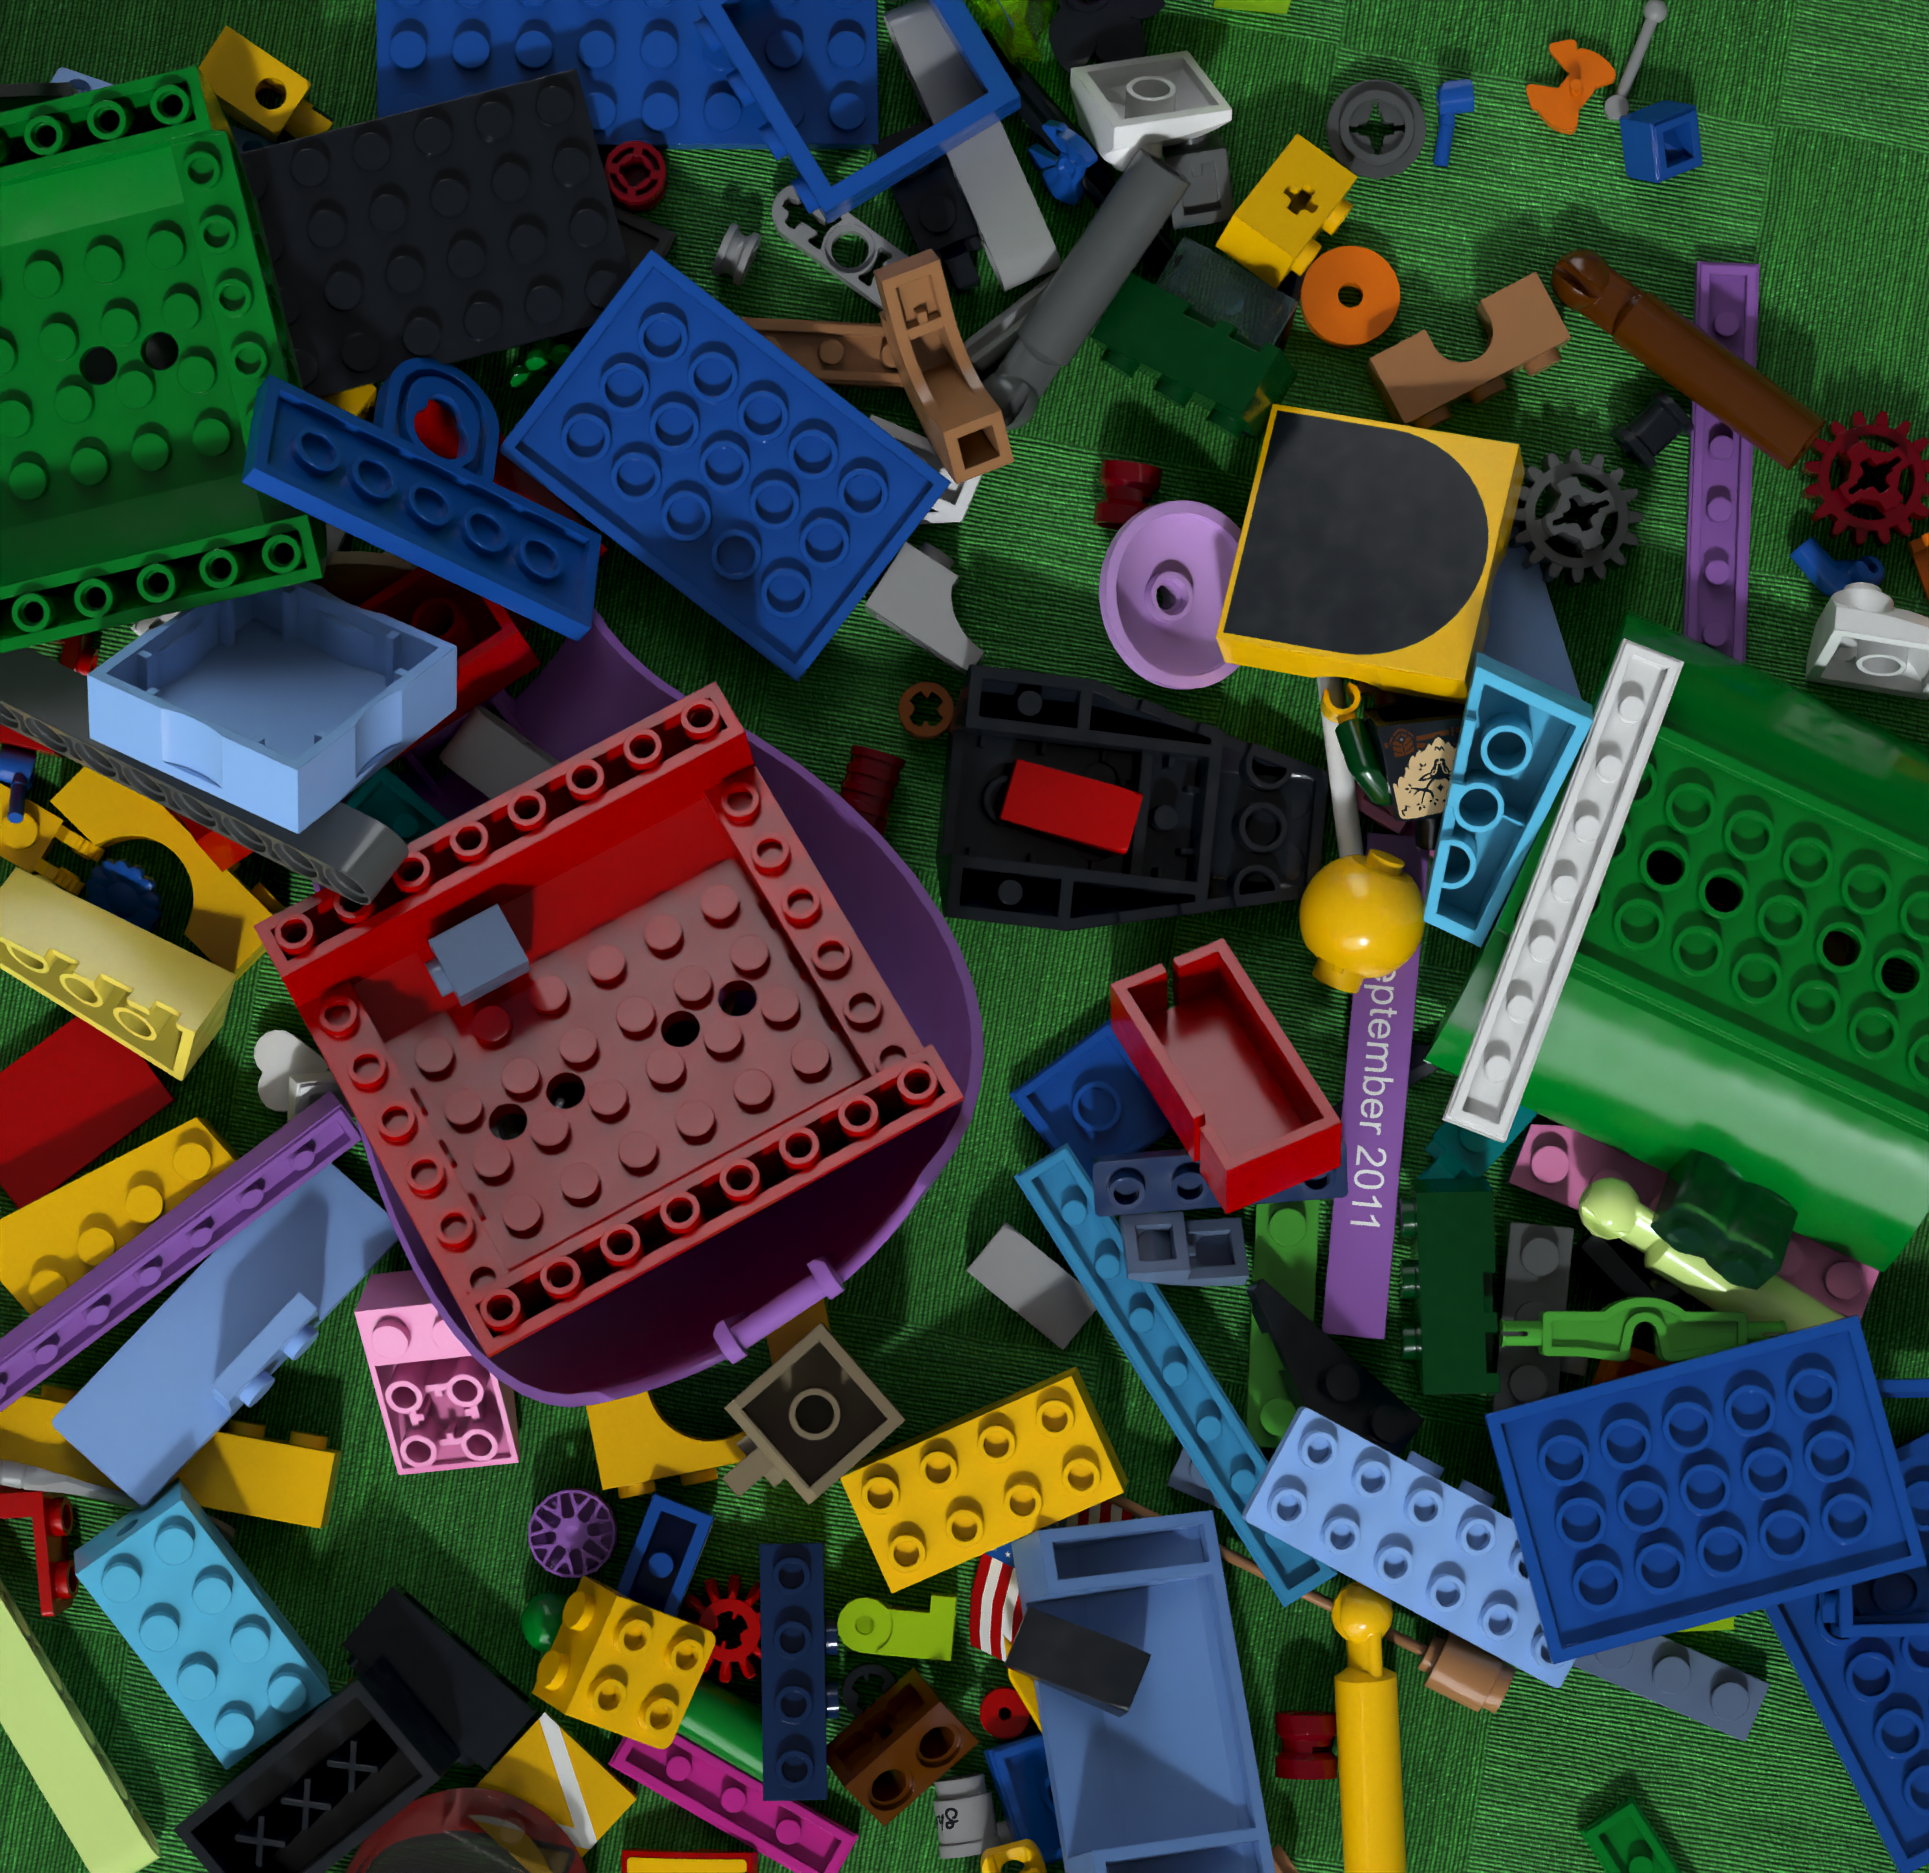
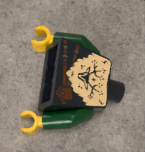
M1349 682L1346 684V693L1351 701V706L1346 709H1339L1333 706L1330 701V694L1325 689L1320 701L1321 711L1329 721L1339 723L1335 733L1351 775L1371 802L1385 806L1395 820H1415V842L1418 848L1435 850L1465 705L1433 701L1364 709V719L1356 717V711L1361 700L1360 691L1356 685Z

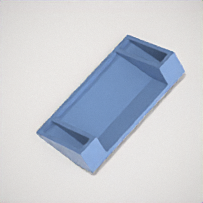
M1213 1510L1038 1530L1011 1543L1023 1617L1027 1608L1032 1607L1151 1654L1131 1707L1121 1717H1117L1033 1679L1065 1873H1275Z

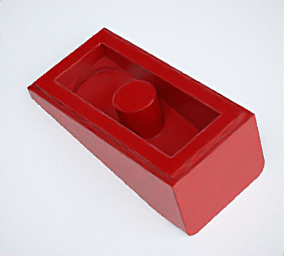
M1015 759L998 820L1118 856L1126 854L1128 851L1143 794L1109 783Z

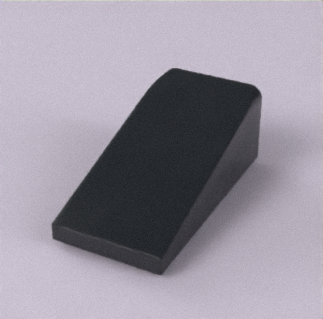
M1028 1607L1004 1667L1117 1717H1121L1131 1707L1151 1654L1114 1638Z

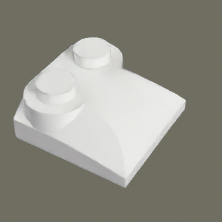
M1188 50L1071 68L1070 92L1078 124L1101 157L1120 171L1125 170L1139 148L1161 158L1162 147L1197 138L1218 129L1232 120V108Z
M1856 582L1846 585L1844 590H1840L1831 596L1815 624L1807 656L1805 681L1928 700L1929 618L1912 611L1895 608L1892 598L1882 593L1881 588L1874 584Z

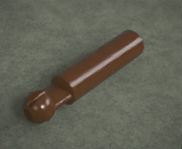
M1576 249L1564 254L1553 267L1551 287L1555 297L1563 306L1578 311L1612 336L1613 343L1787 471L1791 470L1799 462L1820 434L1826 423L1824 418L1652 292L1645 293L1609 267L1600 254L1589 249Z

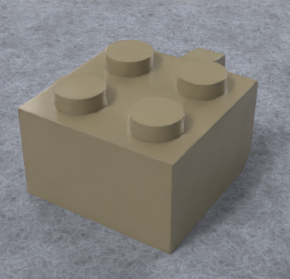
M821 1322L724 1407L747 1435L737 1443V1446L744 1452L746 1457L724 1475L722 1480L739 1498L763 1476L773 1487L786 1478L809 1505L906 1420V1417L825 1324Z

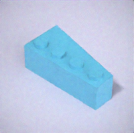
M1477 651L1426 890L1423 921L1476 946L1482 947L1594 718L1592 704Z

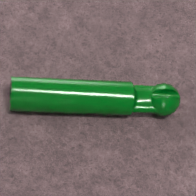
M546 1592L531 1598L521 1615V1629L528 1643L536 1650L546 1653L550 1651L563 1622V1609L569 1596L558 1592ZM703 1674L677 1733L763 1782L762 1708Z

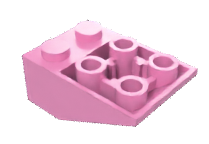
M413 1270L371 1274L354 1314L398 1475L519 1463L521 1454L514 1389L492 1375L455 1337L433 1306Z

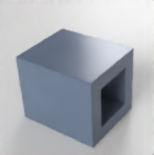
M498 904L428 940L434 958L424 964L441 996L444 997L454 992L461 1007L530 971L529 960Z

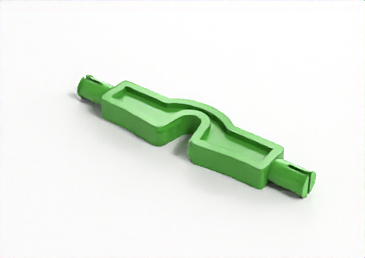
M1640 1296L1614 1301L1600 1311L1543 1310L1539 1312L1538 1320L1501 1319L1499 1331L1524 1332V1334L1498 1336L1500 1347L1538 1346L1539 1354L1544 1356H1580L1623 1362L1628 1360L1631 1355L1630 1347L1632 1345L1634 1328L1640 1322H1647L1652 1328L1656 1358L1664 1362L1688 1360L1774 1337L1762 1336V1333H1787V1327L1784 1320L1748 1321L1747 1314L1739 1311H1684L1679 1306L1666 1300Z

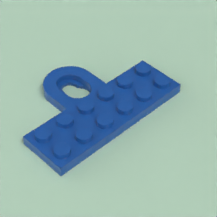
M421 357L404 361L390 374L378 391L373 424L271 374L258 387L241 483L578 642L591 629L602 535L493 482L500 432L498 418L487 395L464 372L450 364L442 365L437 359ZM428 400L435 401L444 407L456 422V429L459 432L456 459H447L430 451L421 442L415 431V415L425 410Z

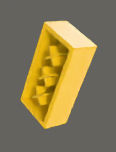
M1077 1366L861 1460L840 1478L891 1594L1124 1493L1128 1483V1479Z

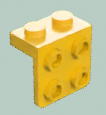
M583 1575L576 1592L568 1598L564 1606L563 1622L550 1651L543 1656L539 1663L537 1681L532 1694L567 1716L649 1746L665 1749L672 1744L715 1646V1635L702 1626L631 1600L610 1586Z

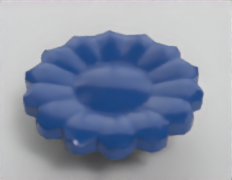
M108 858L103 861L102 865H97L92 869L91 878L85 883L88 890L87 902L150 933L156 930V922L162 918V911L159 908V905L162 903V897L155 890L156 883L154 879L146 876L144 869L140 865H132L125 858H121L118 861Z

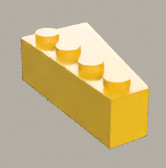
M195 1117L0 1219L1 1283L30 1316L241 1157L206 1118Z

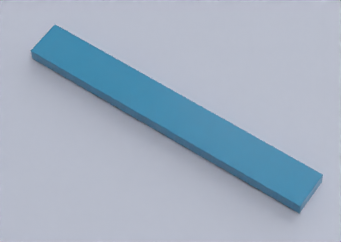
M1068 1143L1015 1175L1014 1178L1282 1606L1285 1608L1337 1575V1571L1332 1567L1257 1528L1242 1518V1512L1269 1463L1156 1283L1127 1279L1120 1226L1114 1216L1100 1217L1096 1215L1093 1183Z

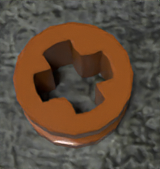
M928 681L915 683L906 689L900 698L898 706L900 723L905 731L914 738L922 740L936 739L946 733L951 725L954 715L953 699L948 691L937 683ZM922 695L927 701L931 695H934L940 699L942 703L939 705L937 713L942 720L937 725L931 727L925 721L919 727L911 721L915 713V708L911 701L915 697Z

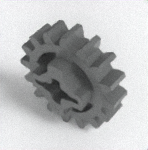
M1572 449L1565 454L1563 464H1561L1559 458L1553 452L1541 459L1542 471L1532 465L1525 470L1523 482L1527 487H1521L1517 504L1519 509H1516L1513 526H1518L1519 534L1513 537L1508 544L1510 548L1526 547L1529 554L1522 563L1525 569L1534 566L1538 562L1545 566L1542 581L1546 583L1554 580L1561 572L1564 573L1567 588H1574L1581 583L1585 572L1591 583L1595 584L1606 577L1605 566L1616 571L1626 563L1619 549L1630 551L1638 545L1639 539L1627 531L1629 527L1643 521L1642 513L1628 511L1627 503L1638 495L1637 489H1626L1623 491L1620 489L1618 482L1625 473L1621 467L1609 474L1602 471L1604 455L1598 453L1587 464H1582L1579 449ZM1579 481L1592 486L1599 494L1582 487ZM1545 489L1546 493L1542 496L1546 508L1542 518L1535 520L1536 503L1541 492ZM1588 511L1593 512L1580 525L1578 523L1567 525L1566 522L1558 526L1553 525L1566 512L1569 514L1579 512L1580 515ZM1611 516L1610 534L1602 548L1600 544L1605 541L1600 531L1605 518ZM1546 543H1550L1554 546L1564 549L1567 553V556H1564L1556 552Z

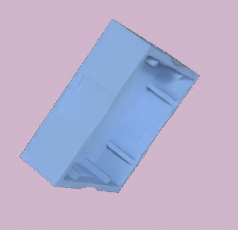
M310 581L183 610L166 623L146 631L87 674L90 739L299 834L456 710L457 646L385 614L349 604Z

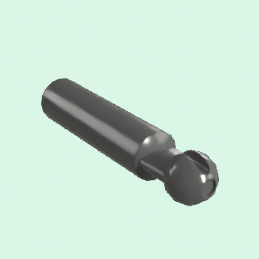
M1139 148L1017 329L1019 337L997 370L982 382L987 392L1002 411L1006 431L1022 428L1034 417L1039 399L1061 366H1069L1191 185V182L1178 170L1142 148Z

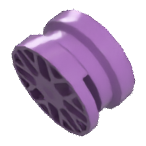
M565 1488L550 1494L535 1508L528 1524V1543L534 1558L546 1571L560 1577L580 1578L583 1575L585 1576L597 1571L612 1556L618 1542V1521L612 1506L600 1494L586 1488Z

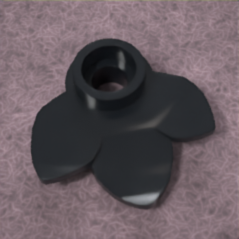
M1056 0L1059 10L1053 17L1048 30L1049 43L1053 55L1060 67L1068 74H1071V68L1084 66L1093 55L1102 63L1144 57L1146 43L1140 20L1148 19L1160 12L1165 7V1L1093 0L1091 2H1082L1080 0Z

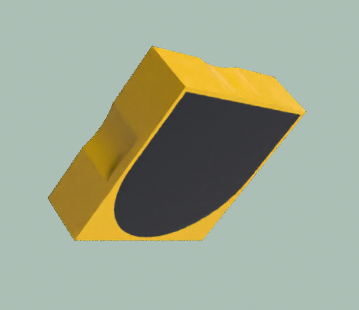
M1272 404L1216 634L1225 663L1310 678H1350L1368 683L1383 691L1465 705L1476 651L1482 654L1484 652L1490 626L1489 611L1492 585L1498 568L1507 552L1525 474L1520 445Z

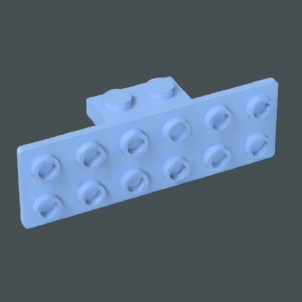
M330 1163L213 1251L53 1418L52 1425L54 1429L140 1507H146L243 1404L252 1407L265 1395L275 1381V1378L271 1375L288 1357L295 1361L313 1344L319 1335V1332L316 1330L317 1326L399 1241L388 1213L336 1166Z
M1305 1406L1299 1407L1245 1506L1242 1518L1257 1528L1554 1688L1561 1687L1575 1659L1557 1664L1551 1663L1513 1520L1491 1508L1497 1497L1464 1479L1457 1490L1439 1480L1445 1468L1411 1451L1406 1461L1319 1413Z

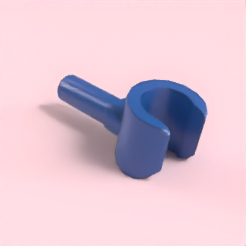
M1470 79L1448 80L1440 85L1436 91L1439 129L1433 165L1448 167L1455 128L1454 114L1474 112L1473 83Z
M6 744L0 755V781L11 784L7 818L11 823H20L24 818L26 793L34 784L35 775L33 768L36 763L37 754L33 751Z

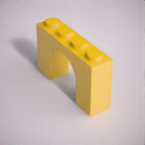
M825 1297L766 1336L772 1365L821 1322L831 1331ZM651 1390L609 1402L586 1406L602 1490L617 1487L619 1499L656 1492L655 1479L679 1475L681 1486L719 1479L716 1467L739 1463L746 1457L744 1452L737 1446V1443L747 1435L744 1430L735 1435L717 1439L700 1438L687 1434L675 1427L664 1417L656 1405Z

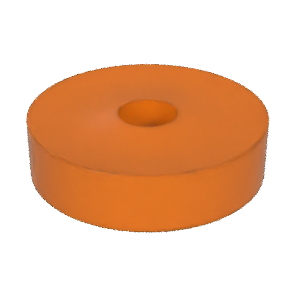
M1341 246L1323 253L1308 268L1301 287L1300 311L1308 328L1323 342L1339 348L1363 347L1379 339L1391 326L1399 309L1400 286L1394 270L1382 256L1360 246ZM1345 287L1355 288L1360 293L1361 302L1355 307H1346L1339 301L1338 292Z

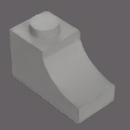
M905 542L866 602L865 612L966 676L970 664L980 665L984 659V651L978 648L965 635L953 611L951 595L958 584L959 576L950 569L955 562L945 553L926 542H923L919 549Z

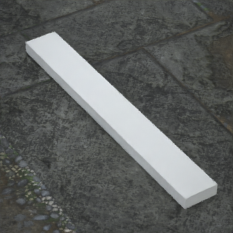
M1625 638L1620 642L1593 714L1594 721L1581 746L1442 1120L1501 1143L1507 1140L1684 661Z

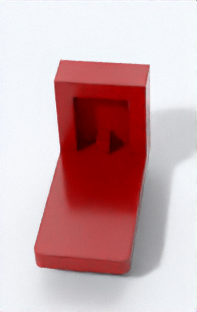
M0 1485V1519L32 1517L42 1617L56 1616L72 1606L73 1598L76 1597L79 1588V1579L75 1575L74 1560H69L67 1536L70 1535L73 1527L71 1502L69 1498L63 1497V1493L24 1490L23 1488L18 1489Z

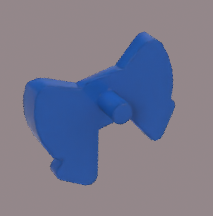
M1048 120L1042 125V129L1059 149V157L1038 143L1031 145L1027 149V153L1034 168L1037 171H1043L1041 179L1051 195L1063 203L1073 206L1084 198L1081 179H1083L1087 167H1090L1098 160V156L1092 147L1076 132L1069 129L1065 123Z

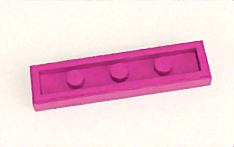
M676 1733L672 1744L665 1749H658L624 1736L608 1765L795 1873H838L859 1837V1833L802 1800L763 1801V1782L679 1733Z

